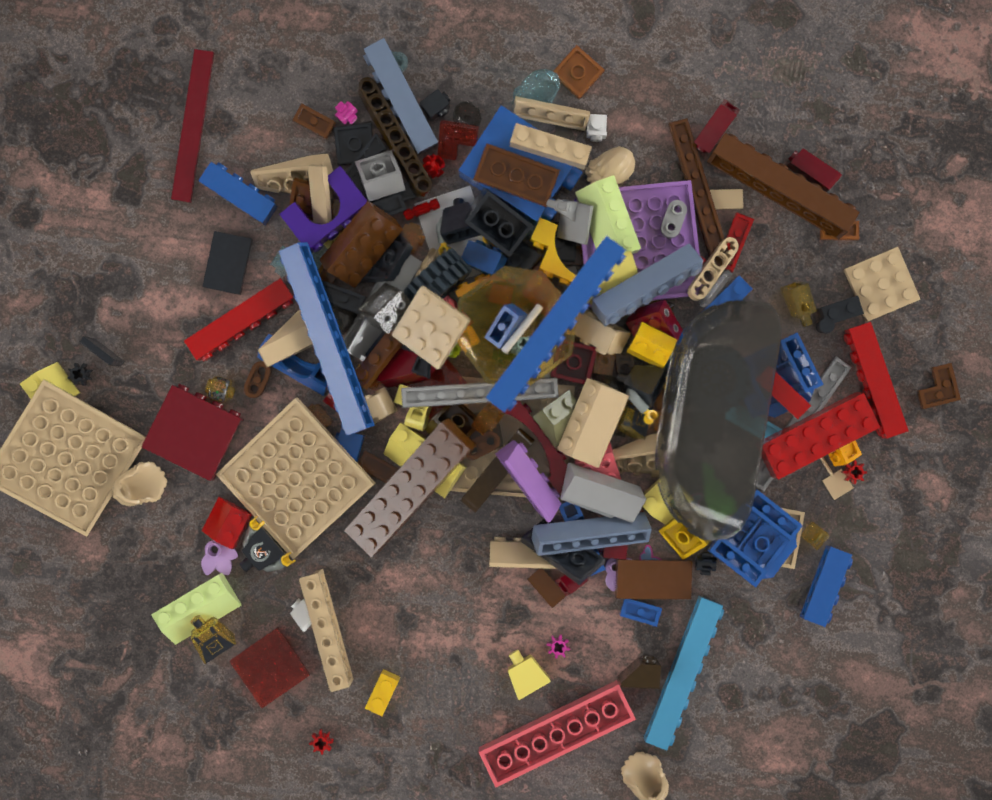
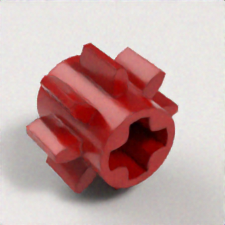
M432 154L422 159L424 162L423 167L429 177L434 179L444 174L442 169L445 167V162L440 156Z
M856 460L852 461V465H845V470L841 471V473L846 475L844 480L849 481L852 479V484H856L857 480L864 481L862 477L867 473L862 468L864 463L857 465ZM851 470H857V474H851Z
M320 729L318 735L316 733L312 734V738L315 740L310 741L309 745L314 746L313 752L320 751L321 755H323L325 749L328 751L332 749L329 744L333 743L334 739H330V731L326 734ZM320 738H322V741L325 742L324 745H321V742H318Z

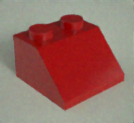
M219 496L202 532L214 541L232 550L237 547L252 514L246 509Z

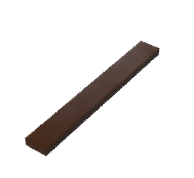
M688 118L670 122L668 126L685 181L691 180L694 210L708 256L710 257L725 237L699 153L694 143ZM716 256L714 263L720 267L722 266V259Z

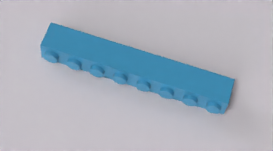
M700 595L698 596L643 737L646 743L664 750H668V747L673 745L675 735L673 734L682 722V717L680 716L689 704V699L687 698L696 686V681L694 680L696 675L702 671L703 663L701 662L703 657L709 653L710 645L708 644L710 639L716 635L717 627L715 626L724 614L723 605Z

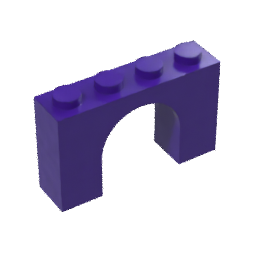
M341 166L328 175V183L340 199V210L335 219L326 224L312 223L301 207L295 202L279 214L300 242H308L311 253L321 250L326 241L335 239L339 235L338 232L346 228L368 201Z

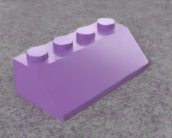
M512 440L495 455L537 513L549 523L561 505L558 499L560 495L554 487L550 488L548 486L549 480L543 472L541 474L536 468L539 466L532 457L529 459L525 454L528 452L521 442L518 444Z

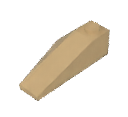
M319 154L251 170V175L255 187L260 190L275 193H291L295 177L309 181L308 165L327 166L328 175L333 172L329 155ZM329 184L330 199H332L333 188Z
M298 310L258 350L266 367L313 346L312 340L307 334L306 324L301 318V310Z
M669 432L651 434L646 436V438L643 437L613 449L620 474L623 472H633V475L640 476V473H649L651 477H660L667 471L671 475L677 474Z

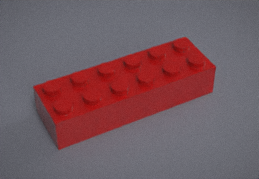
M855 392L755 444L771 477L779 480L880 428V425L865 394Z

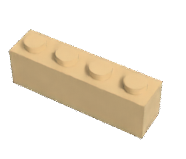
M517 123L510 141V147L585 170L592 148L591 146Z

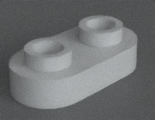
M674 200L668 205L660 227L661 234L665 238L672 239L679 234L687 213V207L684 202ZM674 207H679L681 211L679 213L675 212ZM668 225H673L674 230L670 231Z

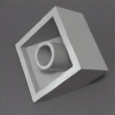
M392 150L355 161L369 202L405 190L401 171Z

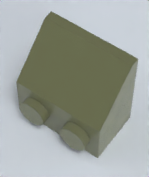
M570 390L532 416L555 448L559 446L577 403Z

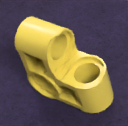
M402 384L399 385L394 403L402 405L401 388H410ZM432 406L410 408L405 418V426L424 431L429 421Z

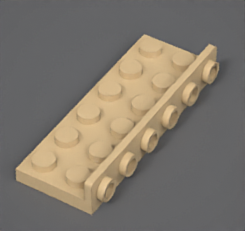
M316 570L311 575L301 577L299 581L330 692L350 687L354 678L324 570Z

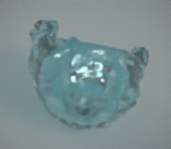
M548 69L535 70L522 81L520 86L514 89L513 99L515 100V96L552 103L561 86L558 74Z

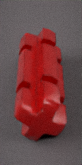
M435 198L430 200L429 203L424 202L416 205L413 209L408 208L403 211L406 220H410L414 216L418 217L429 213L432 209L433 211L439 209L440 204L438 199Z

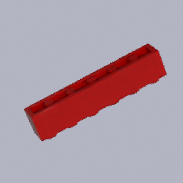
M279 278L184 340L197 361L203 360L205 362L213 357L212 353L216 350L222 351L229 346L228 343L233 339L237 341L244 337V332L247 330L258 328L261 325L260 322L267 318L269 320L277 315L276 311L281 308L287 309L293 305L294 295L285 281Z
M868 322L844 330V340L852 351L850 353L851 360L854 364L856 363L858 369L856 371L857 377L864 386L863 393L869 401L871 409L880 425V428L876 429L878 436L887 439L908 432L909 430L872 323Z

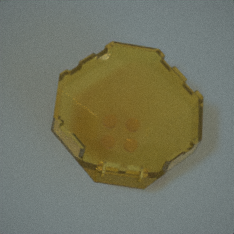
M504 266L459 298L457 310L468 317L470 322L457 341V344L488 384H496L516 357L515 353H511V350L506 354L484 338L503 305L513 303L527 314L532 311L536 304L543 307L542 311L522 335V337H531L562 294L554 287L543 271ZM576 324L571 331L567 329L564 332L563 336L566 338L560 346L555 345L552 348L551 352L554 354L547 363L544 361L539 366L541 371L535 379L531 377L527 382L529 387L572 355Z

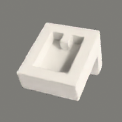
M590 114L586 138L591 139L593 142H601L602 139H606L607 115Z

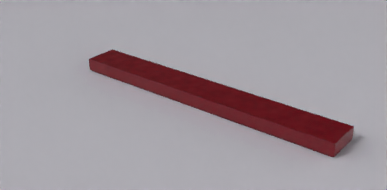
M194 49L171 200L192 202L215 54L212 51Z

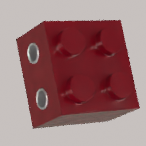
M665 299L637 308L629 315L626 321L634 337L642 322L677 339V342L683 331Z

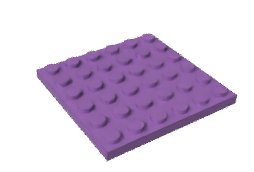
M691 180L619 187L641 247L638 253L632 254L638 273L689 243L700 255ZM680 200L687 207V213L681 230L675 238H665L661 234L660 227L666 209L672 201ZM674 207L675 212L679 213L681 211L679 207ZM668 225V229L673 231L674 226ZM590 232L588 244H581L584 265L596 250ZM696 276L685 279L681 285H675L666 294L658 295L652 301L689 297L688 288ZM702 284L700 287L695 289L696 295L700 294L699 290L703 286Z

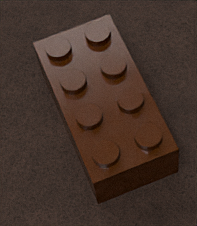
M367 201L319 260L327 272L355 288L403 229L395 218Z

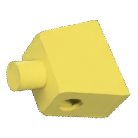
M519 649L509 654L513 665L508 667V673L518 700L551 682L548 674L532 655L523 658Z

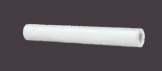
M536 304L501 348L504 353L507 354L542 311V306Z

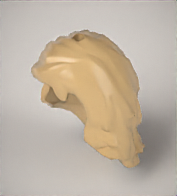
M620 146L605 151L589 162V166L586 167L585 174L588 176L586 180L592 184L614 175L618 187H621L634 172L635 159L633 153Z
M139 462L114 481L113 498L120 504L130 507L142 505V503H148L149 501L156 502L161 499L164 488L167 486V479L164 477L165 472L161 471L160 466L156 467L154 462Z
M636 752L634 755H630L629 760L624 761L625 765L621 768L623 782L640 800H665L668 795L669 784L665 777L666 774L662 772L663 769L658 757L648 753L645 754L644 752Z

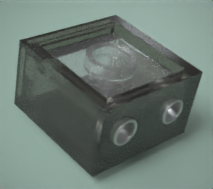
M384 283L358 310L372 326L388 334L395 330L411 301L402 290Z

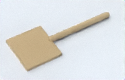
M824 457L820 458L830 474L822 482L834 500L854 488L850 481L844 480L846 475L841 473L842 469L833 473Z

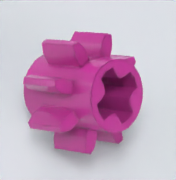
M340 101L335 107L337 111L335 116L344 125L347 122L352 125L358 119L355 115L358 110L349 101L345 104Z
M561 634L558 638L552 635V642L546 643L547 646L551 647L548 650V654L554 653L555 659L558 658V655L565 657V650H570V647L565 645L569 640H563ZM558 642L559 645L562 644V645H561L562 649H561V650H559L558 648L554 649V648H555V643Z

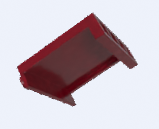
M179 383L178 386L172 385L141 447L198 476L214 481L217 476L216 471L244 418L240 417L241 413L230 409V411L223 409L224 405L215 400L212 403L207 401V396L199 392L195 394L189 392L190 388Z

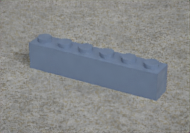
M383 38L364 48L366 54L363 57L368 66H373L375 72L372 74L376 82H381L384 89L381 92L386 101L390 99L393 105L390 109L395 118L399 116L402 122L399 125L405 135H409L411 139L409 142L414 151L421 154L438 145L439 143L386 40Z
M689 243L594 298L591 310L605 327L609 324H615L624 315L632 314L641 305L649 304L653 298L666 294L670 288L675 285H681L685 279L698 275L702 269L703 259Z
M641 512L633 523L617 517H597L534 525L531 539L537 556L649 542L652 528L645 512Z

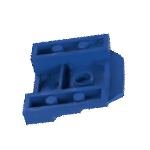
M798 332L744 357L750 367V375H752V381L749 384L751 387L745 394L747 397L744 399V402L752 418L761 414L775 418L788 412L780 402L755 380L768 366L772 367L808 402L811 400L814 389L824 385ZM728 365L727 368L735 381L734 370L731 365Z
M754 489L730 517L707 551L754 587H757L762 579L773 578L796 549V534L803 525L760 491Z

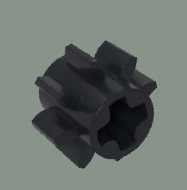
M74 363L75 367L68 369L70 371L68 379L74 380L73 385H78L80 382L82 386H86V381L92 380L90 373L93 370L87 369L86 363H83L81 367L78 363ZM78 371H81V374H83L82 378L78 375Z
M701 552V556H696L695 570H700L701 575L710 576L711 571H716L717 559L712 557L710 552Z

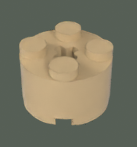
M385 387L377 390L372 395L365 396L374 424L398 411Z

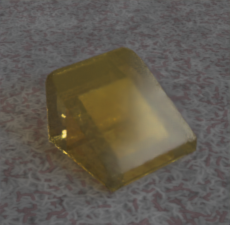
M812 521L801 534V537L814 549L818 550L829 538V535Z

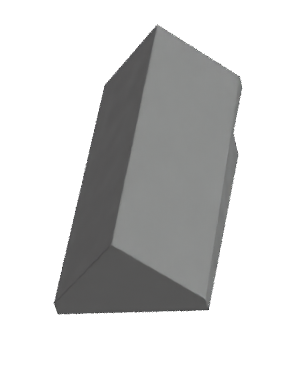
M572 463L567 465L561 500L609 518L617 517L630 523L634 522L647 500L640 486Z

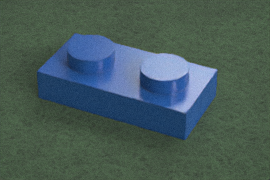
M624 599L619 615L657 627L662 607L635 599Z

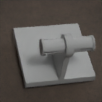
M549 199L547 207L554 208L555 211L560 213L557 237L587 245L593 206L567 199H558L556 201Z

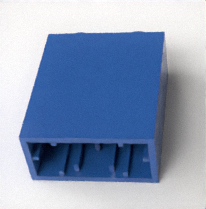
M501 105L458 170L459 177L480 191L483 188L487 189L535 227L539 218L551 222L558 212L554 208H546L473 181L486 143L559 169L560 172L550 197L552 200H555L554 198L562 186L571 192L583 173L574 166L510 147L516 123L534 129L537 128Z

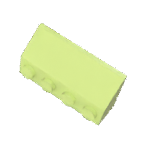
M614 175L598 180L575 192L579 203L593 206L589 232L596 249L607 235L626 250L623 254L631 251L632 254L639 252L641 247Z
M220 573L151 615L161 632L176 645L242 604L224 574ZM200 619L203 625L196 629L192 623Z

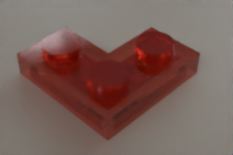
M441 120L437 155L443 159L456 161L459 144L474 147L477 143L479 126Z

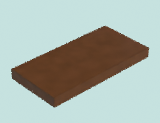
M486 143L473 181L547 208V201L551 197L560 170Z
M616 559V599H691V560Z

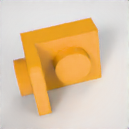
M855 440L828 455L836 467L849 464L861 456L862 453Z

